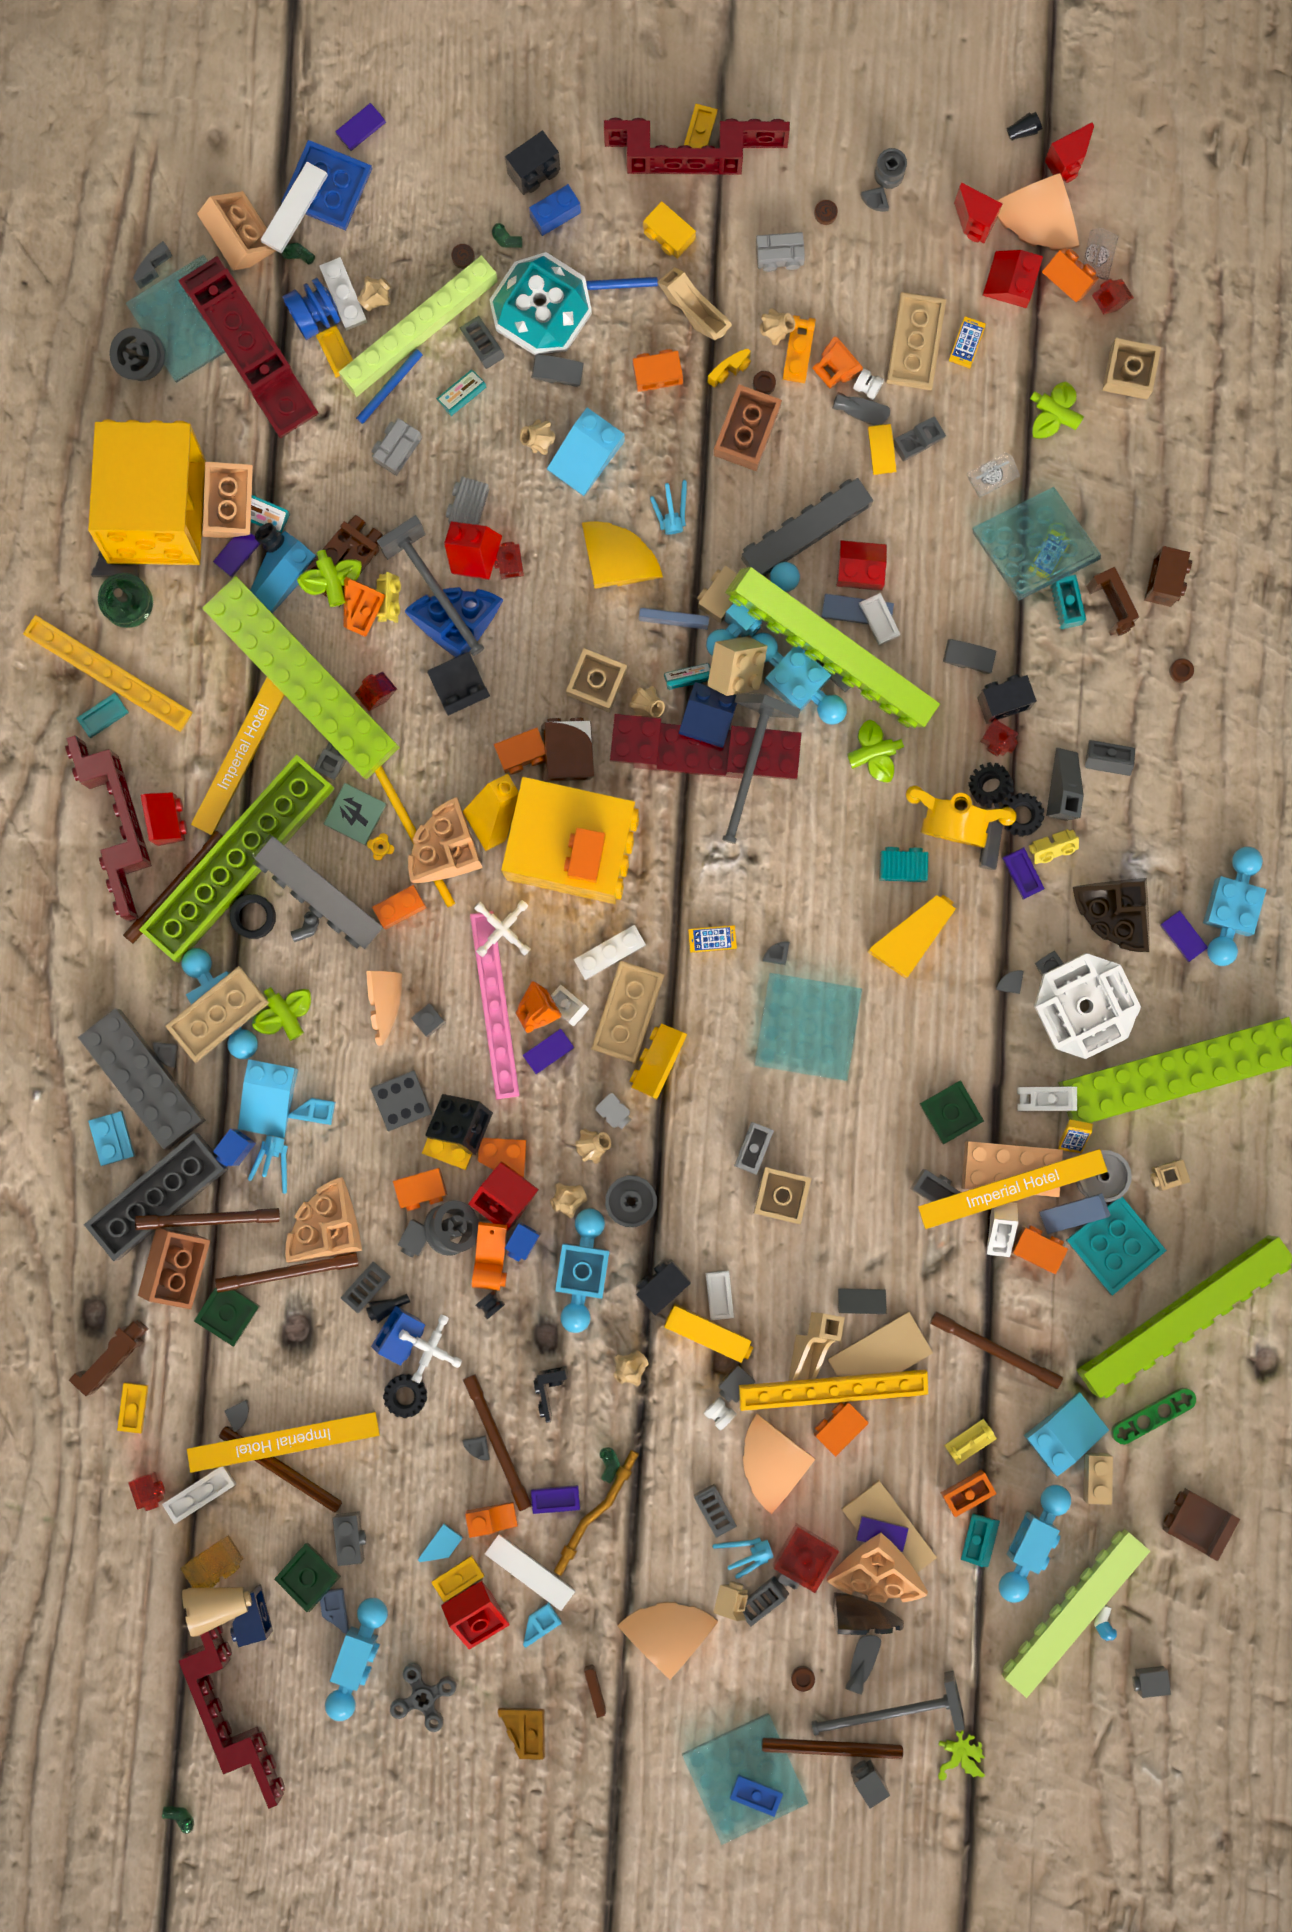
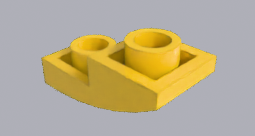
M744 349L726 358L708 375L707 383L715 388L718 383L723 384L730 374L728 371L732 372L735 376L740 370L744 372L751 363V351Z
M891 424L868 426L873 475L896 472Z

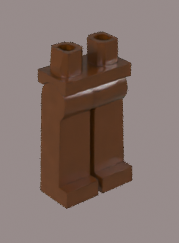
M355 515L348 523L344 521L340 525L341 529L336 532L322 550H326L327 557L332 558L334 566L338 562L347 559L361 561V574L373 556L379 553L377 540L383 537V534L377 529L372 528L368 535L364 536L360 532L365 527L366 522ZM318 556L312 561V563L307 567L306 570L318 569L316 565V561L319 560ZM326 591L322 593L325 597H327Z
M139 1319L132 1321L129 1326L120 1327L115 1332L117 1336L109 1341L108 1349L87 1371L83 1370L75 1373L68 1381L83 1395L89 1396L94 1394L134 1349L143 1344L144 1341L141 1337L149 1328Z

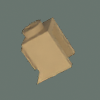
M1175 1160L1151 1168L1153 1172L1150 1174L1154 1187H1158L1159 1191L1190 1183L1184 1160ZM1174 1169L1177 1180L1167 1183L1163 1172Z
M730 1581L729 1584L720 1585L713 1613L734 1621L746 1620L743 1611H745L748 1599V1590L743 1589V1584Z

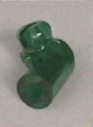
M496 223L493 226L492 236L501 247L522 248V236H510L502 223Z
M299 243L287 244L281 254L286 259H302L307 264H311L315 260V255Z
M607 1447L601 1449L599 1453L606 1467L600 1479L611 1484L620 1466V1462L616 1452L612 1448Z
M163 1807L162 1819L175 1820L184 1834L192 1832L194 1819L186 1808Z

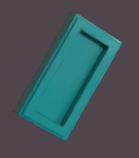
M113 693L76 719L88 737L92 738L129 712L118 695Z

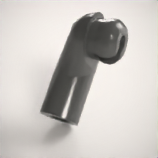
M309 911L304 915L305 920L302 928L291 931L294 942L315 934L319 925V917L313 912Z

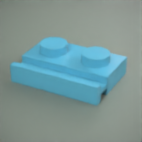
M123 1111L88 1121L101 1166L135 1157Z

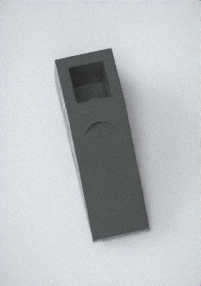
M1056 748L1046 816L1065 821L1081 818L1084 798L1078 753Z

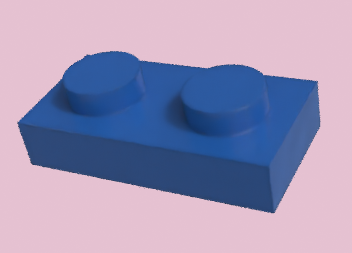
M738 1774L729 1798L775 1817L783 1797V1792Z

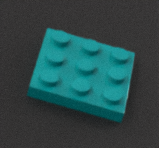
M1123 1197L1107 1205L1111 1216L1084 1224L1066 1239L1067 1243L1112 1296L1167 1251Z

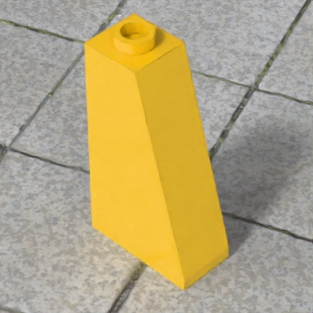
M509 774L489 782L462 811L485 851L505 842L507 839L519 794Z
M936 895L875 943L867 952L903 978H908L956 908L952 906L954 902L944 895L941 897Z
M676 1303L673 1304L664 1323V1328L742 1363L744 1358L748 1360L753 1350V1346L750 1345L752 1342L750 1339Z

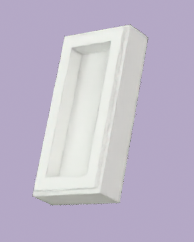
M881 593L859 602L860 608L878 645L900 636V632Z
M729 1270L705 1273L710 1320L734 1318Z

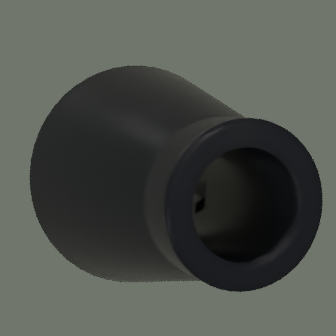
M1029 112L1006 129L1011 141L1018 138L1038 134V131L1043 128L1037 113L1031 114Z

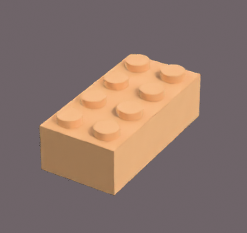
M965 1141L961 1188L974 1189L1062 1161L1063 1150ZM1060 1187L1036 1195L1060 1197Z

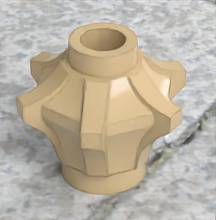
M366 276L364 287L357 300L369 312L378 306H388L391 304V299L389 298L391 286L383 277L372 279Z
M771 308L769 309V314H763L761 317L763 322L760 324V332L771 340L772 345H778L781 339H785V336L795 329V320L790 313H779L776 309Z
M537 419L532 425L523 427L520 431L521 443L530 447L533 453L539 451L542 455H546L549 445H552L555 441V434L550 430L551 423L549 421L541 423L540 419Z
M653 686L646 690L639 687L629 704V707L634 709V716L658 718L665 709L664 702L658 698L656 688Z
M587 1129L580 1130L581 1137L579 1141L575 1142L577 1153L582 1156L584 1162L592 1160L594 1164L599 1163L603 1153L611 1147L609 1135L605 1132L598 1133L596 1131L590 1132Z
M561 1183L555 1184L556 1191L554 1197L550 1199L551 1206L555 1212L560 1211L570 1219L574 1217L575 1211L583 1203L587 1202L586 1193L580 1184L577 1186H566Z
M635 1351L633 1354L625 1356L616 1355L614 1357L616 1363V1371L613 1373L614 1378L620 1384L626 1382L638 1387L641 1384L642 1373L649 1365L646 1357L640 1351Z

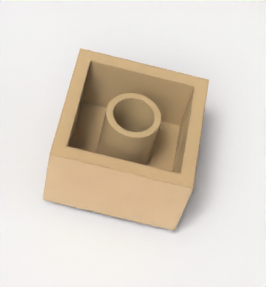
M1115 338L1110 348L1102 391L1147 400L1153 392L1161 347Z
M748 636L715 642L707 686L726 696L759 690L768 646Z
M583 648L566 694L568 697L610 713L626 675L627 665Z
M764 1167L753 1213L801 1225L812 1178Z

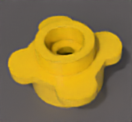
M381 833L379 837L373 840L370 839L367 842V847L372 850L373 858L377 861L382 860L383 856L394 853V846L390 845L388 835L385 833Z

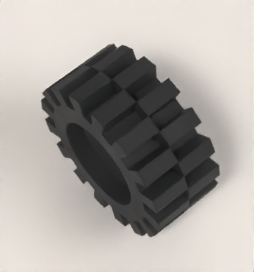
M988 762L987 767H984L983 764L980 765L981 770L975 769L973 771L975 776L970 775L969 779L971 782H968L969 790L975 801L979 802L983 807L986 805L987 808H992V804L997 808L999 807V802H1002L1004 805L1006 803L1005 798L1010 799V792L1014 791L1012 786L1014 783L1009 772L1003 765L1000 767L999 763H995L993 766L991 762ZM998 779L1000 784L997 789L991 792L983 790V785L988 780Z
M1018 793L1006 801L1002 808L1010 807L1015 810L1019 806H1025L1031 812L1029 822L1021 824L1015 820L1012 825L1005 826L1007 832L1010 831L1014 836L1019 835V837L1031 835L1040 828L1045 817L1043 816L1045 811L1041 807V801L1038 802L1036 800L1037 797H1032L1029 793Z
M401 1374L394 1377L384 1389V1405L396 1417L407 1418L415 1416L423 1409L427 1401L425 1384L411 1380L412 1374ZM401 1387L411 1388L414 1392L413 1402L409 1405L400 1404L396 1398L398 1389Z

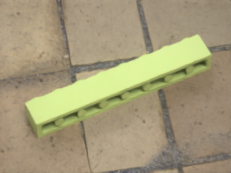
M481 255L340 370L339 374L342 381L358 397L496 284L498 280L495 270Z
M1127 1530L1118 1531L1110 1541L1112 1544L1107 1550L1103 1549L1095 1558L1097 1562L1091 1569L1089 1567L1086 1568L1081 1574V1581L1076 1587L1071 1586L1064 1595L1066 1599L1060 1605L1056 1604L1049 1613L1050 1618L1045 1623L1041 1622L1033 1632L1035 1634L1029 1642L1026 1640L1018 1649L1019 1654L1014 1660L1010 1659L1004 1665L1002 1676L1026 1698L1150 1553V1550Z

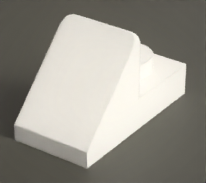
M561 984L551 995L562 1017L572 1026H575L589 1010L585 1004Z

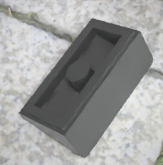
M1089 740L1085 768L1126 776L1131 775L1135 763V748Z
M994 821L988 824L986 833H988L985 848L981 847L979 868L996 870L1003 829V825L999 822Z
M838 1289V1313L887 1314L886 1289Z

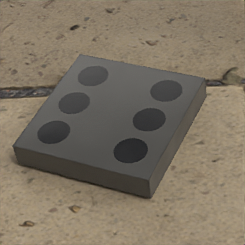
M415 1070L371 1088L388 1132L432 1114Z

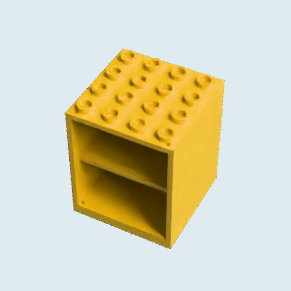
M110 419L95 422L88 531L108 564L200 565L206 459L190 423L181 420L174 421L173 423H164L159 420H152L150 423L137 420L116 422Z
M522 777L501 871L508 881L616 904V900H621L624 881L622 876H627L629 867L627 854H632L634 845V832L632 831H637L639 809L636 808L634 801ZM576 828L605 833L597 883L568 878V872L564 871L566 857H571L572 848L568 847L571 833H576Z

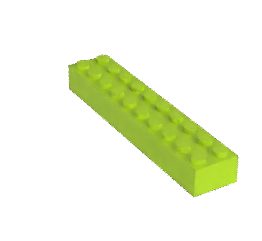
M752 567L740 569L725 593L730 596L729 601L738 607L741 605L749 610L747 613L758 621L762 619L767 622L766 627L776 634L780 632L787 637L785 640L790 645L796 648L800 646L806 650L804 654L813 661L818 659L824 663L823 668L833 675L837 673L842 676V682L851 688L855 686L860 689V694L869 701H877L882 711L889 715L891 713L899 717L897 721L907 728L910 726L913 728L925 727L939 707V702Z
M237 576L202 608L362 777L368 779L400 748Z
M296 754L139 930L173 961L180 963L184 954L197 944L261 872L254 865L255 859L252 855L269 834L285 845L335 788Z
M1290 1017L1281 1018L1058 1082L1059 1087H1077V1111H1067L1069 1120L1092 1123L1292 1066V1024Z
M1267 1235L1076 1371L1092 1394L1099 1398L1103 1396L1105 1398L1110 1397L1117 1391L1116 1387L1121 1383L1126 1385L1133 1381L1138 1371L1141 1369L1146 1371L1156 1364L1155 1359L1161 1355L1163 1357L1168 1356L1175 1351V1345L1181 1341L1186 1343L1195 1336L1194 1332L1199 1328L1204 1330L1211 1326L1216 1316L1219 1314L1224 1316L1234 1309L1233 1304L1239 1300L1244 1302L1253 1295L1252 1291L1257 1287L1264 1288L1273 1281L1271 1278L1277 1273L1282 1275L1292 1268L1290 1265L1292 1263V1254L1280 1237Z

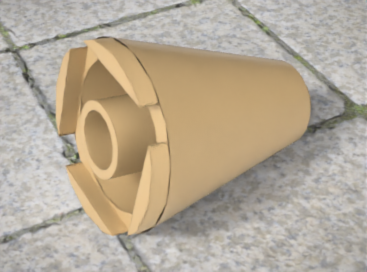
M243 1587L187 1588L182 1590L183 1608H186L187 1617H185L192 1637H198L248 1612V1606H252L250 1592H245Z

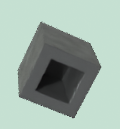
M430 1003L411 1017L426 1037L432 1035L446 1023Z
M414 1219L409 1222L398 1243V1246L402 1247L401 1252L413 1258L414 1255L420 1256L427 1244L424 1225Z
M737 1364L718 1384L719 1388L722 1389L719 1394L728 1402L733 1400L737 1403L739 1401V1385L754 1384L755 1380Z
M1164 1666L1135 1669L1136 1676L1132 1677L1134 1691H1138L1142 1698L1171 1695L1168 1670Z

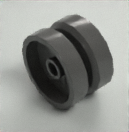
M627 1175L617 1179L609 1187L605 1198V1206L608 1215L615 1223L624 1227H638L652 1218L657 1208V1196L653 1186L646 1179ZM630 1196L636 1199L633 1206L627 1204V1198Z

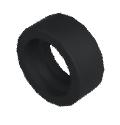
M247 894L239 897L233 903L230 910V922L233 929L239 935L248 939H259L266 936L273 929L276 922V912L273 905L266 898L257 894ZM249 903L260 904L266 911L265 924L257 930L244 928L239 920L241 909Z

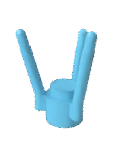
M686 480L682 482L680 517L678 513H674L669 483H665L669 514L664 515L665 519L653 496L650 497L660 523V529L665 530L666 535L683 532V527L686 526Z
M266 1135V1139L262 1141L260 1152L249 1174V1181H252L264 1153L267 1156L262 1172L263 1177L267 1176L272 1156L279 1157V1153H281L282 1193H287L286 1153L288 1146L284 1145L285 1139Z
M760 1537L753 1540L713 1544L712 1546L714 1549L754 1545V1547L750 1548L751 1556L728 1565V1570H731L753 1560L755 1561V1563L736 1574V1579L741 1578L760 1565L768 1563L769 1559L774 1558L768 1540L761 1542Z

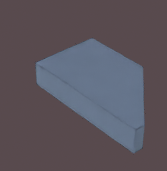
M331 1589L320 1600L322 1617L338 1627L344 1634H347L349 1627L344 1589Z

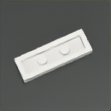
M341 257L320 265V270L337 306L346 331L367 323Z
M635 925L573 960L584 979L587 980L645 947L646 944Z
M225 1466L219 1467L162 1505L173 1523L176 1524L235 1486L236 1483Z

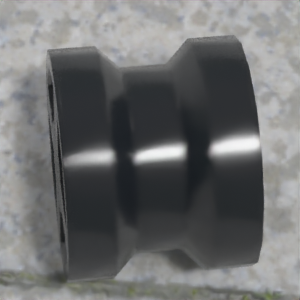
M272 523L262 525L255 533L256 541L263 544L264 549L269 553L278 550L284 542L283 534L277 532L276 527Z
M493 1290L475 1306L478 1309H482L484 1317L488 1320L505 1303L496 1298V1293Z

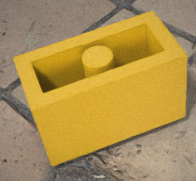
M662 201L643 221L644 234L650 240H656L660 243L661 249L667 255H673L677 259L696 239V231Z

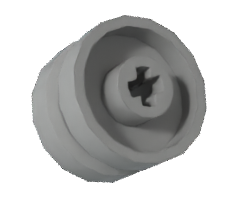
M1101 1150L1108 1171L1103 1173L1106 1174V1179H1101L1099 1174L1075 1183L1078 1190L1086 1198L1102 1193L1105 1202H1112L1121 1198L1128 1191L1131 1184V1169L1128 1162L1120 1154L1111 1150Z

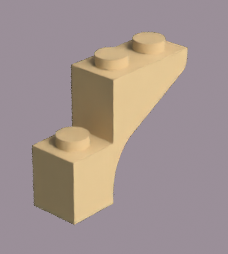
M674 267L657 282L670 303L682 309L696 331L716 340L723 337L732 326L728 318L695 288L685 272Z
M811 1312L808 1335L796 1334L788 1381L817 1378L828 1348L835 1341H841L845 1317Z

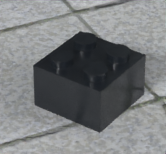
M543 130L505 156L507 174L523 195L536 191L540 187V183L546 179H553L560 170L559 152Z
M1020 674L1008 677L1007 681L1002 684H998V681L985 685V688L981 690L982 692L977 697L986 724L1030 710L1037 702L1028 675L1021 677Z

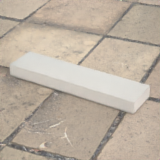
M306 162L262 236V243L282 254L326 180L327 172Z
M498 1534L485 1552L486 1556L560 1611H562L575 1593L572 1587L501 1534Z

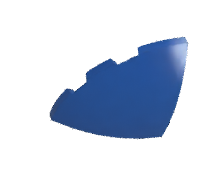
M461 587L443 589L462 620L478 641L496 615L503 599L481 589H476V592L463 591ZM425 595L405 609V613L422 631L454 657L471 650L436 596L429 597Z

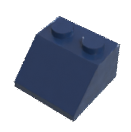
M695 682L679 734L723 748L737 707V703H735L736 695L726 696L707 685Z
M261 1584L255 1586L250 1592L252 1606H248V1612L236 1617L232 1623L233 1627L230 1628L233 1642L237 1641L238 1648L266 1640L273 1632Z

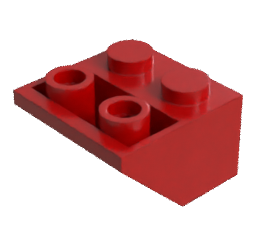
M501 1161L483 1182L468 1205L492 1223L507 1225L508 1231L516 1224L539 1189Z

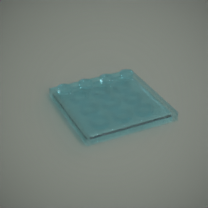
M204 255L126 302L140 327L155 333L162 341L165 349L164 365L176 383L226 353L178 281L208 262Z
M1054 487L972 528L974 536L1018 601L1101 559L1100 552Z
M769 973L754 1066L847 1081L862 988Z
M769 1713L682 1753L721 1845L809 1804L787 1753L763 1752L761 1749L763 1738H779ZM738 1774L783 1792V1797L775 1817L729 1798Z

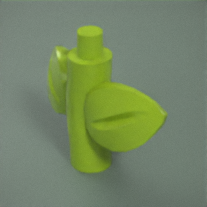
M1061 382L1052 389L1051 396L1045 392L1043 395L1036 391L1033 392L1030 399L1036 402V407L1043 411L1035 418L1032 431L1033 438L1042 439L1053 436L1058 432L1061 424L1074 430L1078 428L1084 416L1069 409L1074 405L1077 397L1076 391L1070 383Z
M320 550L316 552L319 559L316 561L318 569L306 570L299 575L297 582L305 592L311 595H318L326 591L330 607L342 605L345 603L342 590L345 577L355 581L358 579L362 567L361 561L347 559L338 562L334 566L332 558L327 557L326 550Z
M867 720L858 732V740L862 747L847 753L851 768L854 769L868 762V771L873 778L881 782H891L894 776V763L890 756L895 755L896 750L904 748L902 739L883 741L884 734L880 726L872 720Z
M272 987L266 989L264 994L270 1002L268 1004L269 1008L261 1010L255 1016L252 1022L253 1028L262 1034L270 1035L278 1032L283 1026L290 1041L301 1036L304 1031L297 1017H301L308 1012L311 1005L310 991L308 989L295 990L289 993L284 1000L280 993L275 994Z

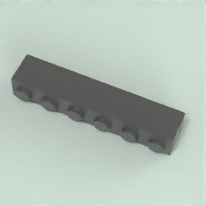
M859 478L853 481L848 479L839 486L840 490L834 494L830 491L820 498L821 502L813 506L810 504L801 511L802 515L795 519L790 517L781 524L783 527L776 532L774 529L767 532L762 537L763 540L757 544L753 542L743 549L744 553H742L741 559L747 568L752 567L761 575L766 576L771 573L774 566L778 563L789 561L871 507L873 503L872 497Z

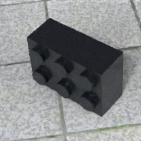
M665 1259L662 1260L654 1268L656 1273L649 1278L646 1275L636 1285L638 1288L636 1295L655 1316L691 1284L690 1279L672 1259L668 1262Z

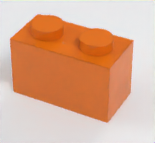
M1063 248L1058 251L1042 273L1072 300L1078 302L1082 300L1099 278L1095 275L1097 272L1089 264L1084 265L1078 260L1079 255L1070 248L1068 250Z
M666 349L656 355L643 353L633 358L637 392L683 384L678 351Z
M538 728L494 744L504 772H510V775L521 772L523 766L528 764L536 766L545 762V746Z
M576 828L575 834L571 833L568 847L572 848L571 857H566L564 871L568 872V878L597 883L605 833Z
M412 885L372 908L382 927L387 930L427 907L416 887Z
M440 1168L393 1181L400 1209L406 1207L407 1211L421 1208L420 1203L429 1201L430 1205L442 1202V1196L448 1195Z
M1031 1225L1029 1229L1022 1227L1011 1253L1046 1271L1056 1274L1068 1251V1248L1063 1246L1064 1241L1053 1236L1049 1240L1041 1236L1043 1231Z
M839 1402L831 1411L833 1415L828 1420L822 1419L815 1427L817 1430L814 1433L815 1437L835 1457L869 1424L849 1402L844 1404Z
M979 1470L940 1492L954 1517L961 1515L997 1494L983 1470Z

